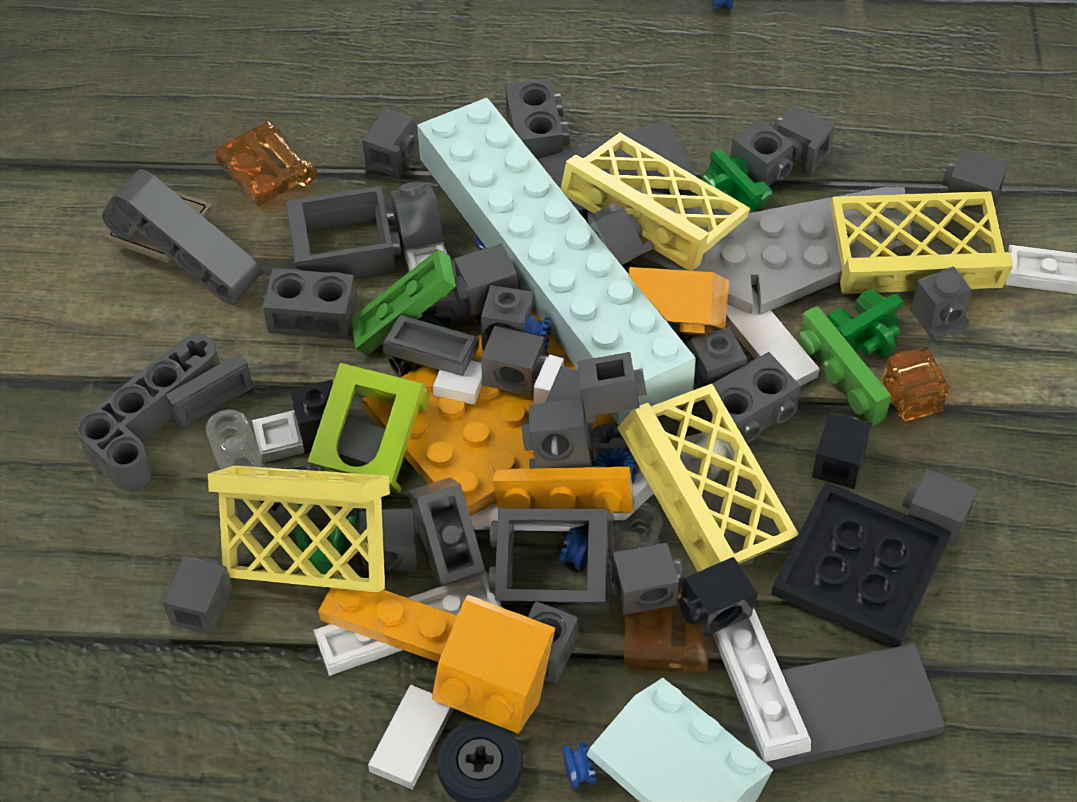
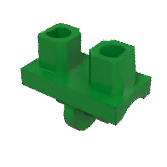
M721 148L712 150L710 165L701 175L700 179L749 207V213L766 207L772 194L769 186L764 181L754 183L747 176L749 173L748 165L740 157L730 158Z
M871 288L862 293L856 300L855 310L860 315L853 318L844 308L839 307L829 313L827 318L855 352L862 350L864 354L868 355L874 351L879 356L885 358L896 350L894 338L901 334L898 327L897 309L903 306L904 301L896 293L885 299Z

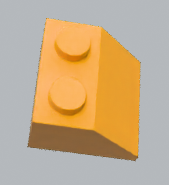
M629 267V277L666 321L679 325V332L688 333V335L702 336L713 332V329L721 330L726 327L728 279L714 272Z
M468 595L462 604L439 659L432 700L519 734L540 702L555 627Z

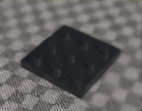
M825 482L772 586L771 595L889 646H902L952 533Z

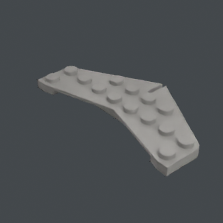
M882 187L835 197L905 194V188ZM634 188L643 194L642 188ZM651 190L652 194L669 195ZM832 197L749 213L748 218L703 254L701 265L693 271L714 272L728 279L727 304L749 314L752 313L753 308L752 285H757L759 314H762L839 282L842 268L830 205ZM666 207L676 213L674 207ZM684 208L685 214H703L702 208ZM886 208L881 213L897 226L907 217L896 208ZM712 209L713 215H731L723 209ZM587 210V223L591 225L597 220L594 213ZM843 210L844 218L856 227H859L867 219L858 210ZM875 222L864 231L880 244L891 235ZM909 224L904 231L911 235V226ZM700 227L709 233L708 227ZM896 238L887 249L900 256L907 251L908 246ZM858 240L850 246L851 258L870 257L874 253ZM654 249L629 261L642 268L688 271Z

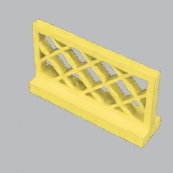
M621 133L614 136L584 159L574 155L567 160L561 184V190L567 198L592 213H596L613 203H616L619 209L624 207L628 215L632 214L638 221L642 230V236L639 237L642 243L651 241L655 251L688 271H693L700 266L703 254L748 218L750 208ZM620 149L633 158L615 157L614 153ZM601 169H609L610 174ZM618 169L637 170L638 176L619 175ZM646 171H658L665 175V177L647 176ZM634 188H642L643 194ZM651 188L669 189L671 195L652 194ZM678 189L691 190L698 194V196L680 195ZM666 207H674L676 213ZM684 208H702L703 214H685ZM712 209H723L731 215H713ZM700 227H708L709 233Z
M991 191L832 197L830 205L842 268L840 277L842 294L864 293L871 288L878 293L916 291L918 280L953 266L971 289L1003 288L1013 268L1010 252H1004ZM982 205L984 218L977 223L962 213V208L964 206ZM925 207H936L947 216L938 225L922 214L921 211ZM886 208H896L907 217L897 226L881 213ZM843 210H858L867 219L859 227H856L844 218ZM952 219L971 231L963 241L944 229ZM912 221H915L931 232L922 243L904 231ZM873 222L891 234L882 244L864 232ZM977 235L991 246L992 253H978L969 247L968 244ZM938 237L952 247L954 251L951 254L938 255L928 248V245ZM897 238L913 249L914 252L910 256H897L887 248ZM858 240L874 253L870 257L851 258L850 246Z
M712 384L650 406L649 403L640 405V408L633 409L617 427L698 572L731 557H734L738 564L789 543L798 537L799 533ZM705 400L713 414L711 423L691 414L694 403ZM665 415L679 421L680 425L677 436L665 432L657 417ZM688 426L708 434L705 449L684 440ZM716 438L730 444L735 452L733 461L713 452ZM681 451L702 460L698 475L686 470L680 459ZM709 464L730 472L726 487L706 478ZM738 476L752 482L756 489L754 499L735 491ZM703 489L723 498L720 513L708 509L702 498ZM732 502L752 510L748 525L728 517ZM760 514L773 519L781 534L771 536L757 530ZM725 528L745 536L743 550L735 554L733 553L724 537Z
M235 465L208 473L209 492H218L222 565L227 567L230 578L379 592L385 589L381 497L390 494L389 476ZM234 499H242L254 513L245 525L235 515ZM275 502H281L292 515V518L283 528L268 512ZM314 505H320L332 519L322 531L306 515ZM353 508L366 509L367 529L361 535L345 518ZM259 521L274 536V539L265 549L250 532ZM297 524L313 540L304 552L288 536ZM337 526L352 543V546L343 556L339 554L327 539ZM242 541L256 557L249 567L238 566L237 547ZM279 545L295 561L287 571L282 570L270 556ZM318 548L334 565L327 574H320L308 560ZM357 551L369 563V578H360L348 564V561Z

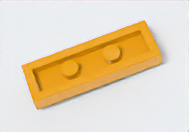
M630 467L495 469L493 485L498 508L608 509L611 513H633L634 495Z
M330 588L318 610L321 621L439 662L457 619V615L386 590L370 592Z

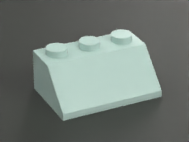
M664 678L636 694L589 748L587 753L590 759L640 802H756L773 771L751 749L744 746L720 726L714 718L708 716L684 696L678 688L672 686Z

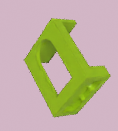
M340 363L308 463L314 468L322 467L325 472L389 476V491L400 494L402 487L396 480L418 410L426 412L431 395L423 383ZM354 394L393 403L379 451L370 463L361 467L345 464L340 459L338 453V442Z

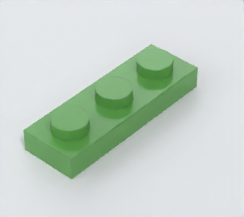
M437 249L354 315L351 320L355 349L369 355L383 344L400 315L416 319L421 313L454 289L456 285L450 256Z
M818 306L804 312L801 332L799 334L804 350L817 358L823 366L828 380L841 388L856 414L862 415L867 422L872 423L871 427L885 421L891 394Z

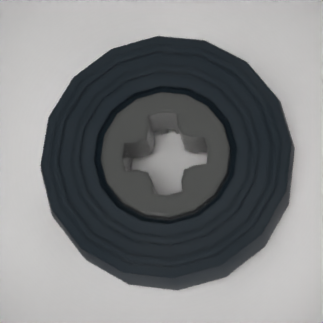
M485 720L466 722L453 729L442 741L437 756L439 780L447 794L457 802H502L508 799L519 785L523 772L521 747L513 734L505 728ZM477 754L479 756L484 754L487 762L493 763L485 765L483 772H475L473 764L468 763L475 761Z

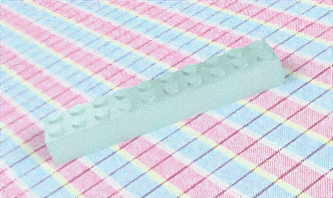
M488 98L417 125L421 161L485 247L489 248L502 243L517 272L518 289L532 291V310L541 321L545 317L551 318V330L549 332H551V335L577 370V361L631 352L634 370L643 368L647 395L638 397L639 405L649 403L650 406L693 391L696 359L629 277L626 270ZM633 409L610 414L617 424L620 425Z

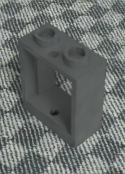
M381 186L286 201L296 269L325 273L339 272L354 275V279L396 272L394 256L401 255L398 231L390 232L389 225H395L392 201L384 202ZM376 221L380 244L311 255L308 231Z
M498 508V521L493 520L490 527L491 547L497 548L496 566H490L488 576L489 591L495 594V601L503 605H534L535 601L548 606L551 604L560 606H612L614 515L608 509ZM514 524H589L587 590L512 589Z

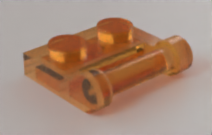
M272 122L262 123L214 150L216 161L258 207L298 184L300 186L308 185L317 175L316 168L309 161L302 160L280 137V130ZM260 146L270 147L288 168L282 170Z
M683 586L678 587L677 599H681ZM672 606L625 615L624 666L681 668L688 673H700L708 668V653L703 650V636L695 623L691 625L686 619L685 647H671Z

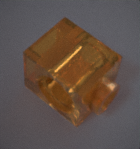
M928 347L913 351L903 350L894 356L888 357L883 384L891 394V400L903 422L943 411L949 385Z

